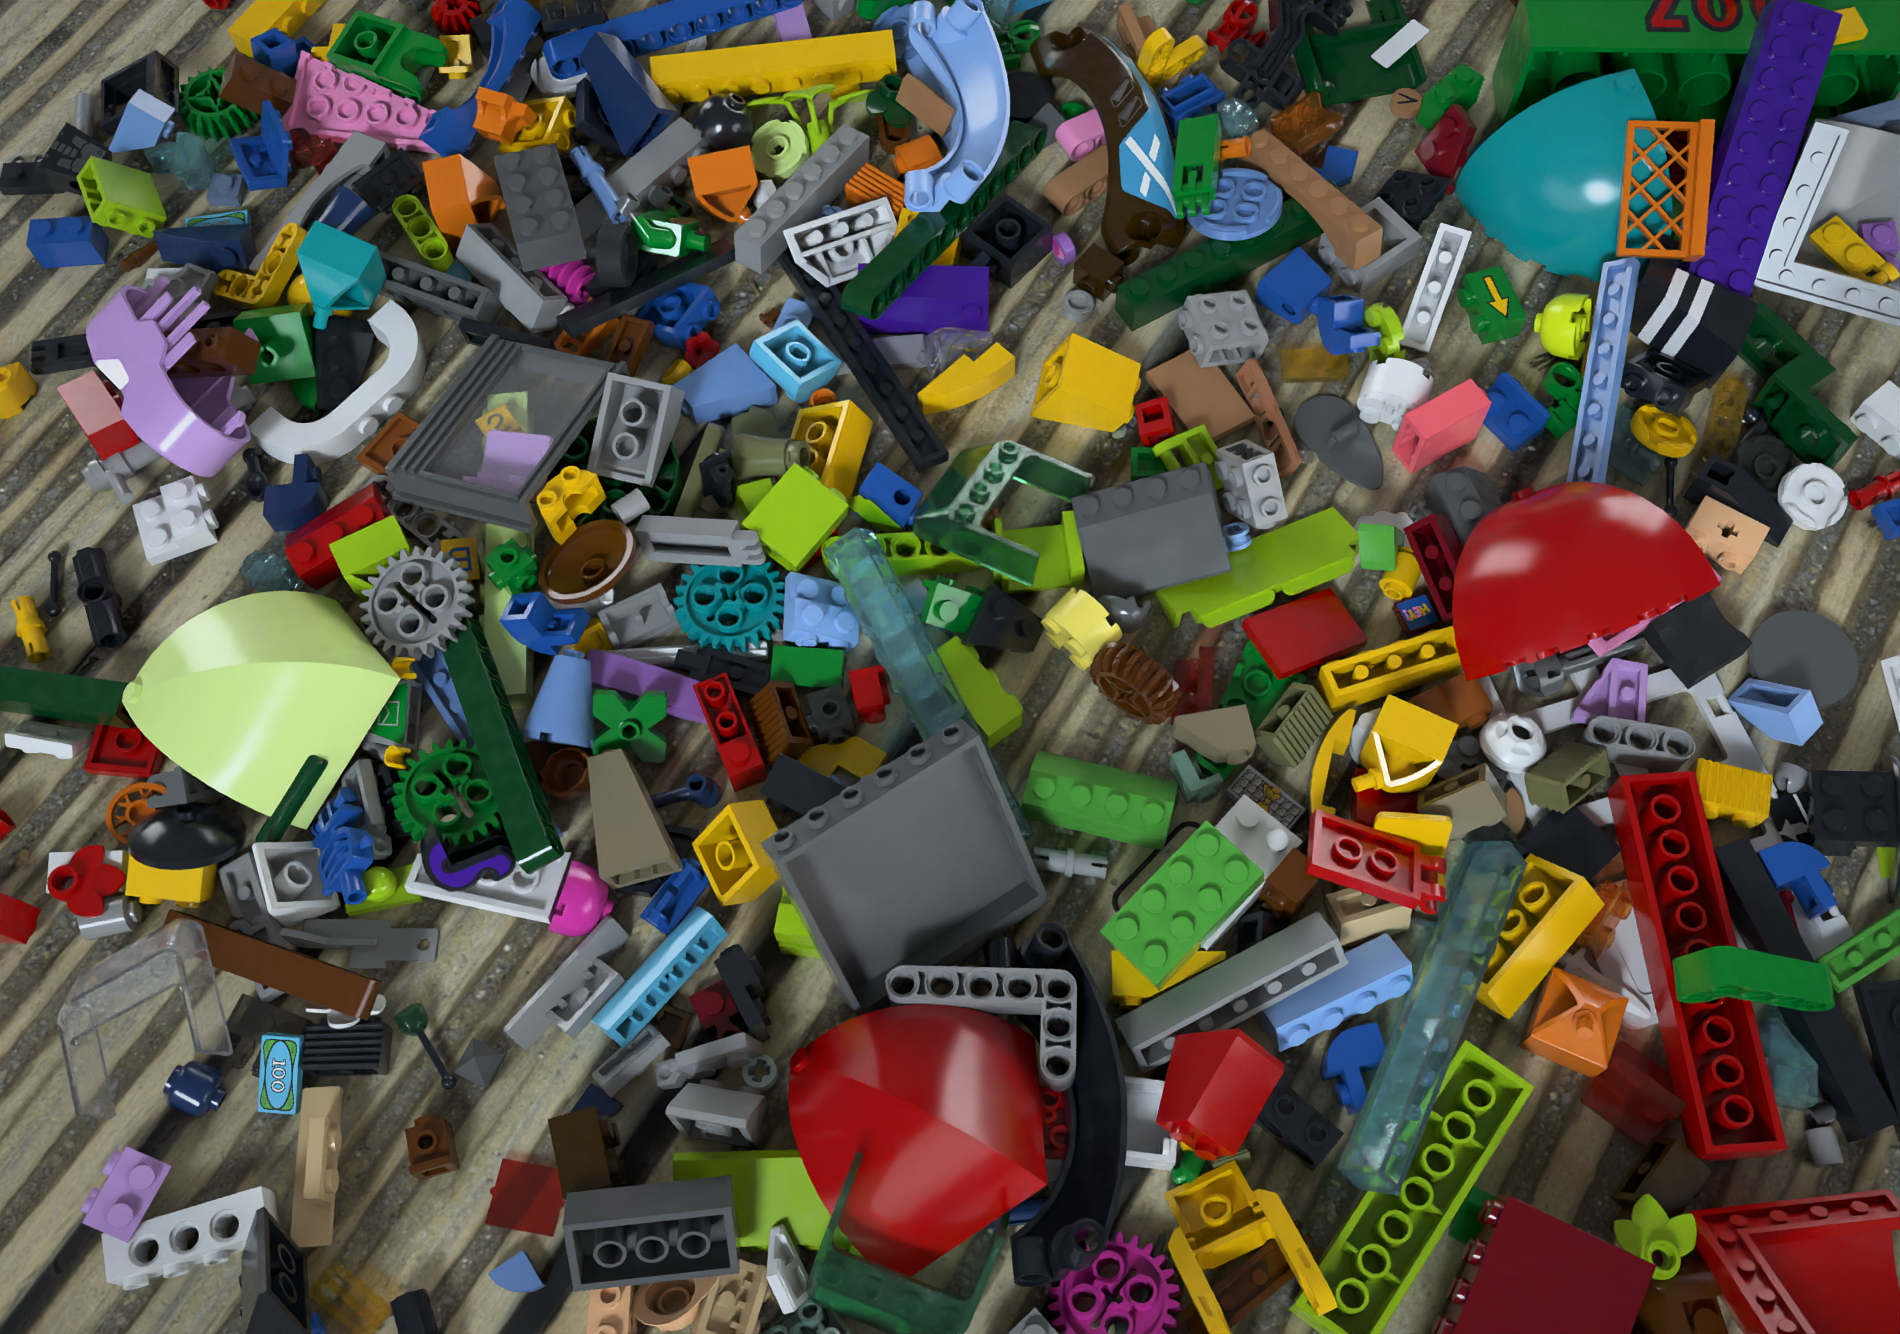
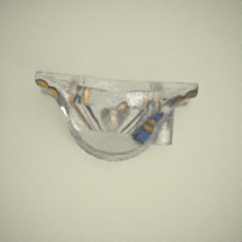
M959 327L937 329L926 338L925 350L919 352L917 360L929 367V381L932 382L963 354L972 361H975L993 342V333Z

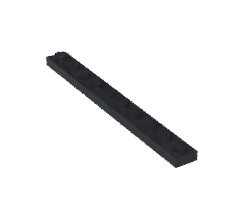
M788 247L777 258V261L918 473L947 462L949 452L854 313L843 310L841 306L842 295L837 287L833 285L826 288L796 264Z

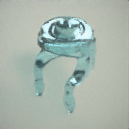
M1236 97L1228 100L1225 99L1217 105V110L1205 112L1198 116L1218 114L1222 126V134L1229 139L1243 138L1259 130V121L1253 109L1245 101Z

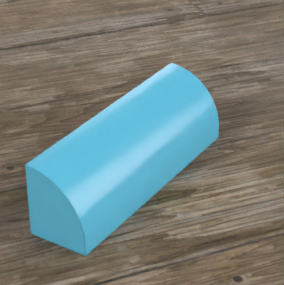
M695 906L591 1019L592 1022L625 1049L728 934L713 915L703 908Z

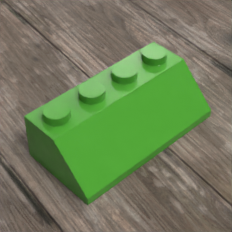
M1038 750L1026 784L1022 800L1021 818L1145 848L1159 849L1163 852L1178 783Z

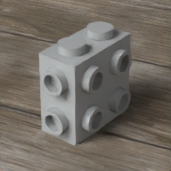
M1247 290L1187 296L1184 306L1178 315L1179 326L1184 330L1189 341L1190 351L1195 355L1200 368L1244 363L1247 359H1258L1259 361L1265 347L1268 345V331L1263 327L1257 314L1256 305L1251 301Z
M1247 439L1215 450L1218 460L1215 462V470L1218 478L1223 481L1225 493L1222 494V500L1225 509L1229 513L1256 529L1271 528L1277 524V521L1288 517L1274 452Z

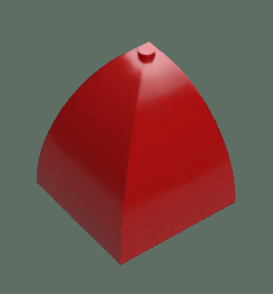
M917 1004L884 1008L849 1019L833 1027L805 1048L798 1049L790 1058L788 1085L790 1119L799 1154L807 1174L827 1211L852 1245L871 1265L897 1286L1047 1185L1035 1038L1006 1020L977 1010L950 1005Z
M1890 1189L1689 1211V1214L1694 1216L1697 1228L1695 1252L1698 1258L1711 1270L1722 1293L1719 1297L1743 1334H1900V1290L1892 1242V1231L1900 1230V1201Z

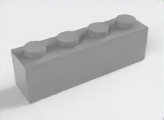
M492 223L467 224L455 256L484 287L489 288L504 308L510 311L526 330L534 333L555 330L558 324L556 316L560 315L564 310L568 298L539 269L523 272L517 248Z

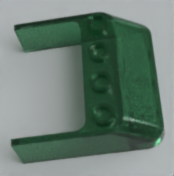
M1011 440L967 448L958 454L917 509L913 517L912 530L922 540L1031 587L1034 583L1040 553L985 530L980 525L1012 478L1072 503L1073 497L1088 493L1092 474Z
M856 1152L806 1282V1292L809 1298L819 1306L889 1334H965L1005 1240L1010 1212H1006L999 1217L968 1296H957L842 1250L835 1245L833 1234L864 1154Z

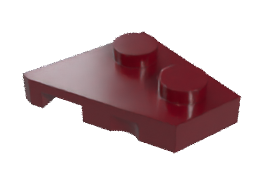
M1454 104L1414 150L1430 175L1451 178V182L1445 188V195H1452L1455 191L1456 186L1452 182L1458 167H1463L1467 157V148L1472 143L1477 129L1463 107Z

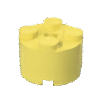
M1072 587L1043 616L1041 621L1044 628L1048 631L1045 633L1046 639L1055 648L1060 649L1064 646L1072 653L1069 658L1082 671L1090 667L1094 661L1093 658L1103 647L1110 642L1117 643L1123 636L1117 623L1111 627L1107 622L1106 617L1109 613L1085 591L1080 589L1076 593L1075 587Z

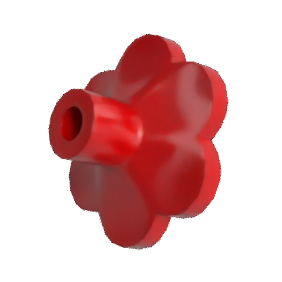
M699 332L695 337L687 338L685 341L687 351L684 354V360L696 370L717 356L720 350L718 341L711 339L707 332Z

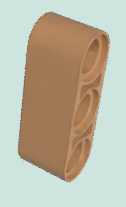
M1107 143L1053 177L1046 184L1043 191L1044 197L1065 217L1073 215L1107 192Z

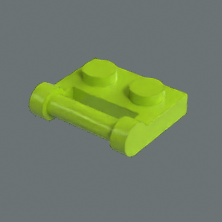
M1204 424L1164 440L1152 448L1156 458H1161L1168 472L1181 468L1172 452L1176 449L1186 466L1205 462L1214 478L1216 493L1224 490L1223 481L1218 478L1215 470V462L1218 461L1215 450L1218 448Z

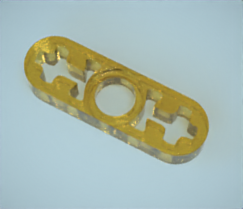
M1725 379L1721 381L1712 394L1700 447V456L1704 462H1706L1711 453L1729 461L1732 451L1737 447L1748 396L1747 388L1738 380ZM1728 393H1730L1731 398L1734 400L1729 406H1726ZM1715 418H1727L1731 422L1732 428L1720 427L1716 423ZM1718 439L1723 440L1720 445V452L1722 454L1717 453L1716 447H1714Z

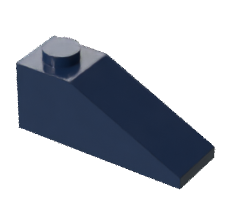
M249 224L154 229L153 231L162 261L182 265L191 263L214 271H222L224 269L243 270L249 268L254 257L257 255Z

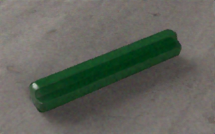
M317 755L308 756L271 817L267 818L256 836V842H279L327 767L328 761Z

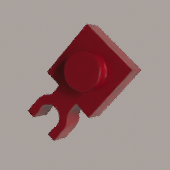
M723 980L688 997L706 1034L717 1029V1040L729 1034L741 1033L739 1027L731 1023L733 1019L741 1015Z

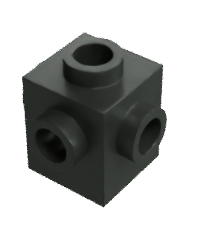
M841 684L806 694L810 713L805 715L810 735L817 734L820 744L838 745L847 741L849 737L855 736L853 723L859 721L853 701L846 702Z

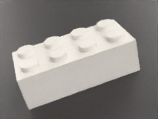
M1245 794L1215 826L1219 832L1264 872L1265 881L1294 847L1299 850L1303 842ZM1265 881L1198 951H1212L1239 921V918L1258 899Z

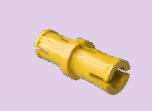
M18 596L20 606L16 599L11 601V607L17 620V636L23 640L28 662L33 664L43 663L45 660L42 653H44L47 660L52 657L45 637L47 631L45 622L39 618L33 596Z

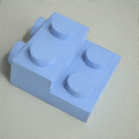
M790 572L785 577L783 640L795 642L800 647L808 648L814 646L823 649L844 650L847 654L859 643V611L853 610L854 586Z

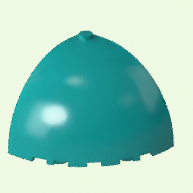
M1635 69L1587 80L1548 96L1506 122L1475 151L1463 167L1456 181L1455 193L1471 219L1475 217L1485 228L1484 233L1489 238L1495 237L1507 246L1506 251L1525 262L1531 259L1545 265L1546 271L1570 277V274L1590 277L1589 281L1593 282L1600 281L1603 263L1629 258L1616 257L1626 122L1628 120L1657 121L1653 107ZM1635 129L1634 142L1644 152L1657 139L1648 130ZM1660 143L1646 154L1659 169L1667 163L1665 148ZM1634 150L1632 161L1638 157L1637 153ZM1642 159L1632 166L1631 175L1640 185L1654 174ZM1667 167L1663 174L1670 180L1669 168ZM1657 177L1644 187L1645 191L1656 202H1659L1670 192ZM1630 185V194H1632L1635 189ZM1639 193L1629 200V210L1638 219L1652 208ZM1671 195L1659 206L1672 219ZM1655 211L1651 212L1641 221L1653 236L1657 235L1667 226ZM1629 219L1627 223V228H1629L1633 224ZM1635 226L1627 233L1626 248L1640 249L1649 240ZM1669 228L1663 235L1671 238L1672 229ZM1651 244L1646 249L1656 248ZM1635 257L1640 262L1638 281H1642L1651 258Z

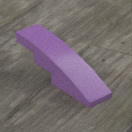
M591 648L586 660L591 661L593 688L616 690L624 700H637L644 691H665L667 693L666 715L707 724L692 686L699 683V681L648 663Z

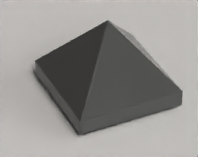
M472 1038L453 1072L488 1089L507 1054Z

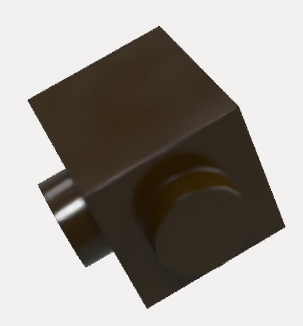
M1093 243L1074 263L1073 283L1104 302L1111 293H1116L1118 285L1124 283V262Z

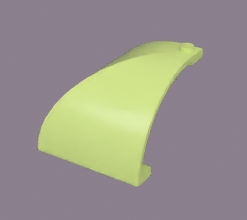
M270 591L229 600L204 611L179 627L159 645L143 665L134 681L126 686L123 692L122 703L141 732L172 761L217 791L269 817L274 813L308 756L317 755L328 761L327 767L290 824L307 830L399 683L400 677L336 600L307 592Z

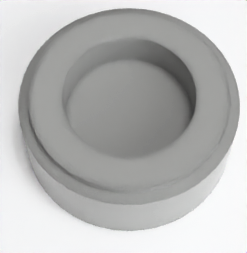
M1076 289L1069 291L1063 297L1062 313L1068 320L1084 322L1092 316L1094 312V299L1087 291Z

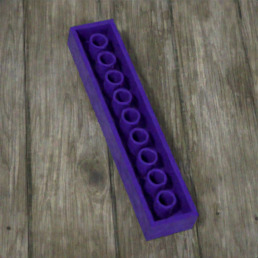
M1771 0L1762 8L1712 160L1705 256L1696 262H1686L1681 259L1677 267L1678 269L1749 299L1843 14L1798 0Z

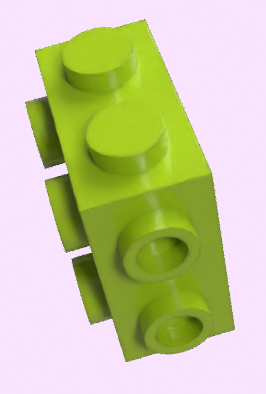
M92 155L90 156L76 178L92 222L104 227L108 226L126 231L132 235H140L152 239L154 229L161 228L167 216L151 174Z

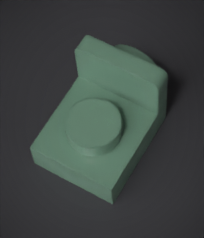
M1185 749L1171 755L1168 768L1175 782L1178 783V788L1187 805L1198 801L1199 804L1206 803L1218 795L1223 782L1220 773L1200 780L1202 779L1201 769L1195 759H1189Z

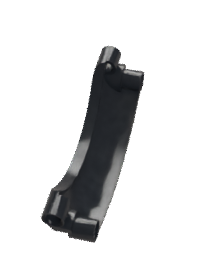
M1053 921L1042 923L1033 937L1026 936L1019 948H1017V943L1014 940L1004 937L991 939L983 945L985 967L1061 969L1072 974L1077 985L1076 1073L1073 1084L1068 1089L1061 1091L1066 1123L1065 1150L1061 1169L1046 1203L1026 1225L1010 1237L1014 1283L1021 1287H1036L1049 1282L1064 1280L1070 1271L1086 1270L1094 1263L1107 1244L1119 1201L1126 1160L1127 1095L1122 1062L1114 1031L1098 988L1079 951L1071 940L1068 931L1064 926ZM1022 985L1015 986L1010 991L1015 997H1025L1030 992L1027 987ZM1060 986L1054 987L1049 991L1050 995L1054 998H1064L1069 994L1067 989ZM1015 1014L1040 1044L1041 1015ZM1054 1024L1048 1029L1053 1036L1057 1037L1064 1036L1069 1031L1063 1024ZM1053 1062L1051 1064L1057 1076L1063 1075L1068 1071V1067L1062 1062ZM1076 1239L1086 1242L1090 1251L1079 1247Z

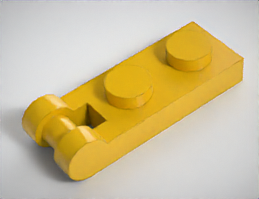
M1837 215L1809 235V242L1843 274L1883 285L1886 282L1892 283L1900 277L1894 265L1886 262ZM1872 269L1877 273L1872 277L1866 276Z

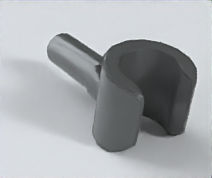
M1813 1072L1806 1073L1804 1077L1814 1107L1805 1110V1119L1811 1129L1828 1127L1836 1118V1111L1830 1103L1824 1101L1815 1074Z

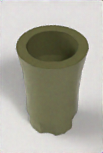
M740 433L733 444L732 464L735 475L740 480L783 476L794 463H797L802 468L804 466L810 467V448L807 442L795 441L791 438H770Z

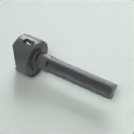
M1639 633L1601 658L1590 646L1560 656L1553 654L1530 664H1527L1525 661L1512 666L1513 678L1519 691L1534 697L1543 698L1562 690L1564 687V676L1603 664L1612 658L1617 659L1644 650L1643 644H1646L1645 637H1640ZM1533 669L1534 675L1527 677L1525 671Z

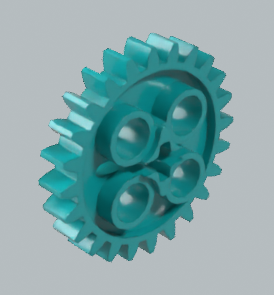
M770 561L763 565L743 564V567L703 565L700 568L697 565L691 564L690 567L693 575L682 574L681 578L684 585H679L675 588L678 597L674 598L673 602L675 609H677L674 611L677 622H680L682 633H688L691 643L699 640L701 649L705 650L712 644L713 649L721 650L722 647H726L727 652L733 654L734 648L739 646L745 654L747 653V644L752 643L756 648H760L759 638L761 636L767 640L772 639L769 628L780 630L781 628L778 618H784L785 584L781 582L779 571L772 572ZM732 578L737 579L736 581L731 582V583H726V582H725V581H727L728 579H732ZM753 599H762L758 603H749ZM703 601H712L708 605H700ZM728 621L737 622L732 626H724Z

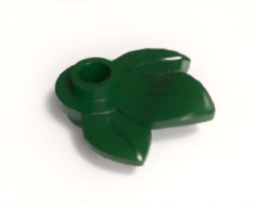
M887 74L878 81L876 90L868 94L866 109L870 115L884 114L885 120L894 127L905 128L910 122L911 112L895 100L903 79L895 74Z

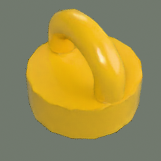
M678 359L663 374L661 383L672 386L693 372L694 369L684 359Z

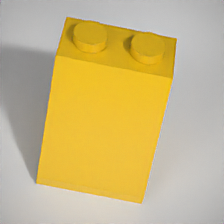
M1072 332L1043 361L1030 416L1114 433L1124 423H1129L1133 417L1135 406L1132 403L1134 395L1141 384V378L1138 377L1141 364Z

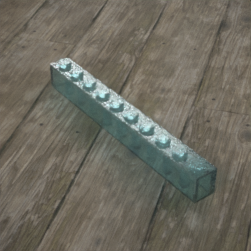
M857 527L852 528L824 550L829 560L828 567L831 573L839 579L844 589L845 600L854 608L860 619L859 626L862 632L870 638L875 648L877 661L885 667L890 676L891 687L895 694L902 699L907 709L906 714L909 722L917 728L923 742L939 733L945 726L955 723L961 718L980 735L1023 839L1026 841L1035 833L874 532Z
M1471 841L1467 853L1462 860L1454 885L1449 892L1447 902L1437 921L1431 941L1424 953L1415 980L1411 984L1408 997L1398 1016L1392 1036L1384 1050L1376 1075L1370 1084L1369 1092L1356 1118L1355 1126L1337 1167L1358 1189L1397 1196L1400 1193L1528 864L1510 841Z

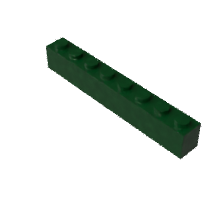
M1332 179L1327 180L1342 193ZM1294 198L1283 202L1282 214L1277 223L1261 235L1238 241H1224L1212 238L1118 285L1115 310L1129 329L1134 331L1183 306L1187 296L1207 294L1298 246L1321 236L1324 231L1309 212Z

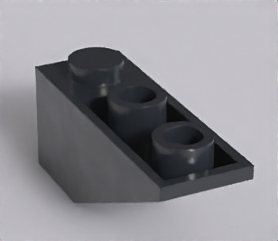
M1714 453L1710 454L1683 496L1686 500L1699 505L1707 495L1770 527L1764 541L1778 548L1794 521L1743 468Z

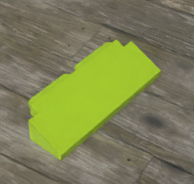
M1331 507L1252 539V543L1244 549L1228 551L1232 572L1154 591V594L1173 629L1180 626L1182 614L1188 611L1191 612L1197 624L1203 623L1206 627L1213 628L1272 604L1275 599V593L1283 591L1287 595H1295L1350 573L1354 567L1353 559L1359 552V534L1334 507Z
M799 1150L674 1153L673 1181L732 1175L740 1252H768L770 1229L784 1224L793 1245H803L807 1250L850 1249L852 1243L840 1230L817 1194L807 1174Z

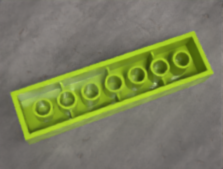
M1467 1040L1463 1041L1454 1050L1317 1263L1332 1291L1338 1308L1318 1317L1301 1288L1288 1307V1310L1320 1334H1381L1531 1094L1534 1086Z

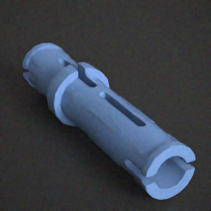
M580 146L581 151L578 147H575L570 152L569 157L579 170L581 181L591 188L614 224L619 223L618 219L621 223L625 222L628 217H625L617 210V203L620 198L604 175L605 170L599 163L594 161L585 146Z

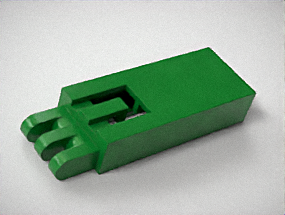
M1218 114L1179 120L1172 194L1176 202V215L1178 219L1185 218L1186 208H1189L1190 217L1198 216L1200 206L1203 216L1211 214L1212 200H1216L1222 126ZM1204 165L1202 181L1197 182L1199 180L1198 166Z

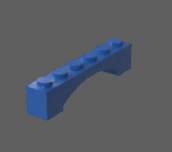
M499 0L486 21L491 26V50L486 70L479 85L472 95L458 108L452 110L446 106L433 113L421 132L419 138L442 157L461 154L465 157L471 151L474 145L471 140L475 134L479 133L473 128L478 108L475 96L479 86L497 92L505 87L513 77L512 68L526 54L524 47L527 42L532 41L539 32L537 25L541 19V14L526 0Z

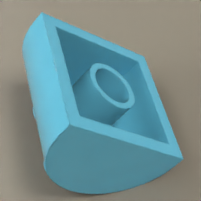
M797 319L754 340L749 352L750 358L763 369V372L785 390L786 395L797 403L810 400L814 391L824 388L832 380L842 364V361Z

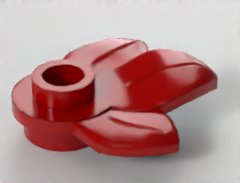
M91 845L75 852L69 864L55 868L50 873L47 884L49 893L57 900L66 902L73 914L80 917L94 918L104 914L103 897L117 892L123 886L127 877L119 868L103 863L105 857L103 845ZM74 879L73 884L68 889H65L66 882Z

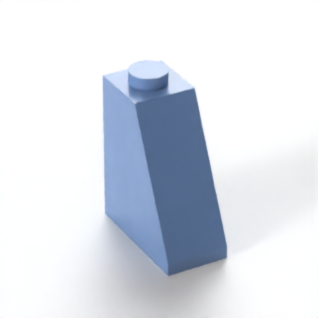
M734 343L672 385L685 391L680 414L684 417L688 415L696 424L739 415L740 413L748 412L751 406L769 408L779 403L776 385L737 343Z

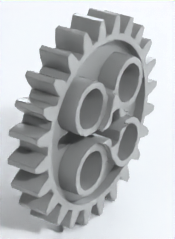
M415 546L412 555L402 549L400 551V560L398 561L392 556H388L389 567L384 568L378 565L376 568L380 576L378 578L368 577V581L374 585L373 588L362 590V593L369 597L368 602L359 604L361 609L368 612V614L360 618L361 622L369 626L365 630V634L374 639L372 642L374 645L383 649L384 652L391 656L415 658L416 661H420L422 652L426 656L434 658L435 647L446 652L447 646L445 641L448 638L456 643L458 642V638L454 633L456 629L467 630V627L461 622L462 618L473 616L471 612L465 609L467 605L475 603V599L466 594L474 589L472 584L465 581L469 574L460 568L461 564L454 558H451L444 551L438 553L432 547H428L426 551H423L418 546ZM422 575L420 581L415 584L416 579ZM399 584L414 595L416 600L437 618L436 623H433L427 615L419 611L418 606L398 590ZM445 596L442 604L437 607L438 601ZM397 601L396 606L390 611L392 604ZM420 622L418 629L412 633L414 626Z

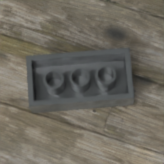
M556 143L493 156L523 272L586 259L581 230Z
M732 1175L567 1193L562 1226L574 1292L739 1273L740 1238Z

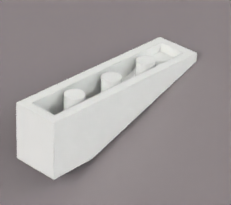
M1440 223L1402 327L1405 339L1399 341L1400 346L1428 354L1469 242L1471 231Z

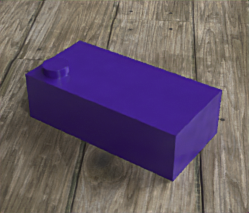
M858 263V273L868 263ZM930 265L877 320H870L859 315L858 320L868 334L988 337L989 267Z

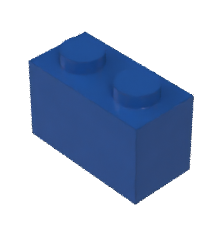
M90 216L30 220L26 246L43 268L106 264L110 239L99 224L92 222Z

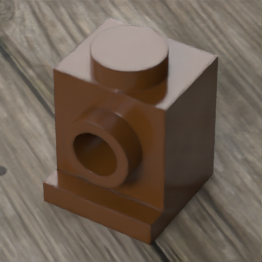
M436 1114L425 1115L414 1120L415 1127L405 1129L411 1164L409 1170L412 1176L422 1181L460 1170L453 1128L450 1122L444 1118L439 1119ZM433 1138L432 1146L424 1149L423 1140Z

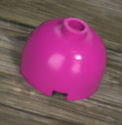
M573 859L548 931L569 937L585 936L595 929L600 920L610 915L614 900L608 899L609 885L599 877V870L597 868Z

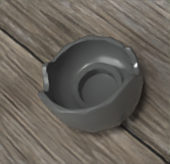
M1103 595L1097 600L1109 613L1106 617L1109 625L1112 627L1117 623L1122 633H1133L1146 624L1153 606L1150 600H1146L1144 605L1136 604L1135 597L1133 596L1124 599L1114 595Z

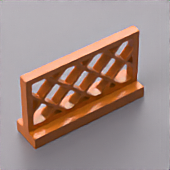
M1701 119L1699 122L1628 120L1626 122L1616 257L1668 258L1696 262L1705 256L1715 119ZM1635 129L1648 130L1657 139L1644 152L1634 142ZM1658 130L1667 131V132L1664 133L1663 135H1661V134L1658 132ZM1673 131H1688L1687 146L1679 153L1665 139ZM1659 143L1673 157L1660 169L1646 155ZM1634 150L1637 153L1638 157L1632 161ZM1684 152H1686V161L1681 156ZM1640 159L1654 173L1642 185L1631 175L1632 166ZM1674 161L1685 170L1684 180L1676 187L1663 174V171ZM1656 177L1670 191L1659 202H1656L1644 189ZM1630 185L1635 189L1632 194H1630ZM1682 185H1684L1683 194L1678 190ZM1637 193L1652 207L1639 219L1629 210V200ZM1672 194L1682 204V213L1674 220L1659 206ZM1653 211L1667 224L1655 236L1641 223ZM1628 219L1633 223L1629 228H1627ZM1679 219H1681V227L1676 224ZM1635 226L1649 240L1640 249L1626 248L1627 233ZM1671 228L1680 238L1679 250H1666L1657 239ZM1652 244L1656 249H1646V248H1647L1649 245Z

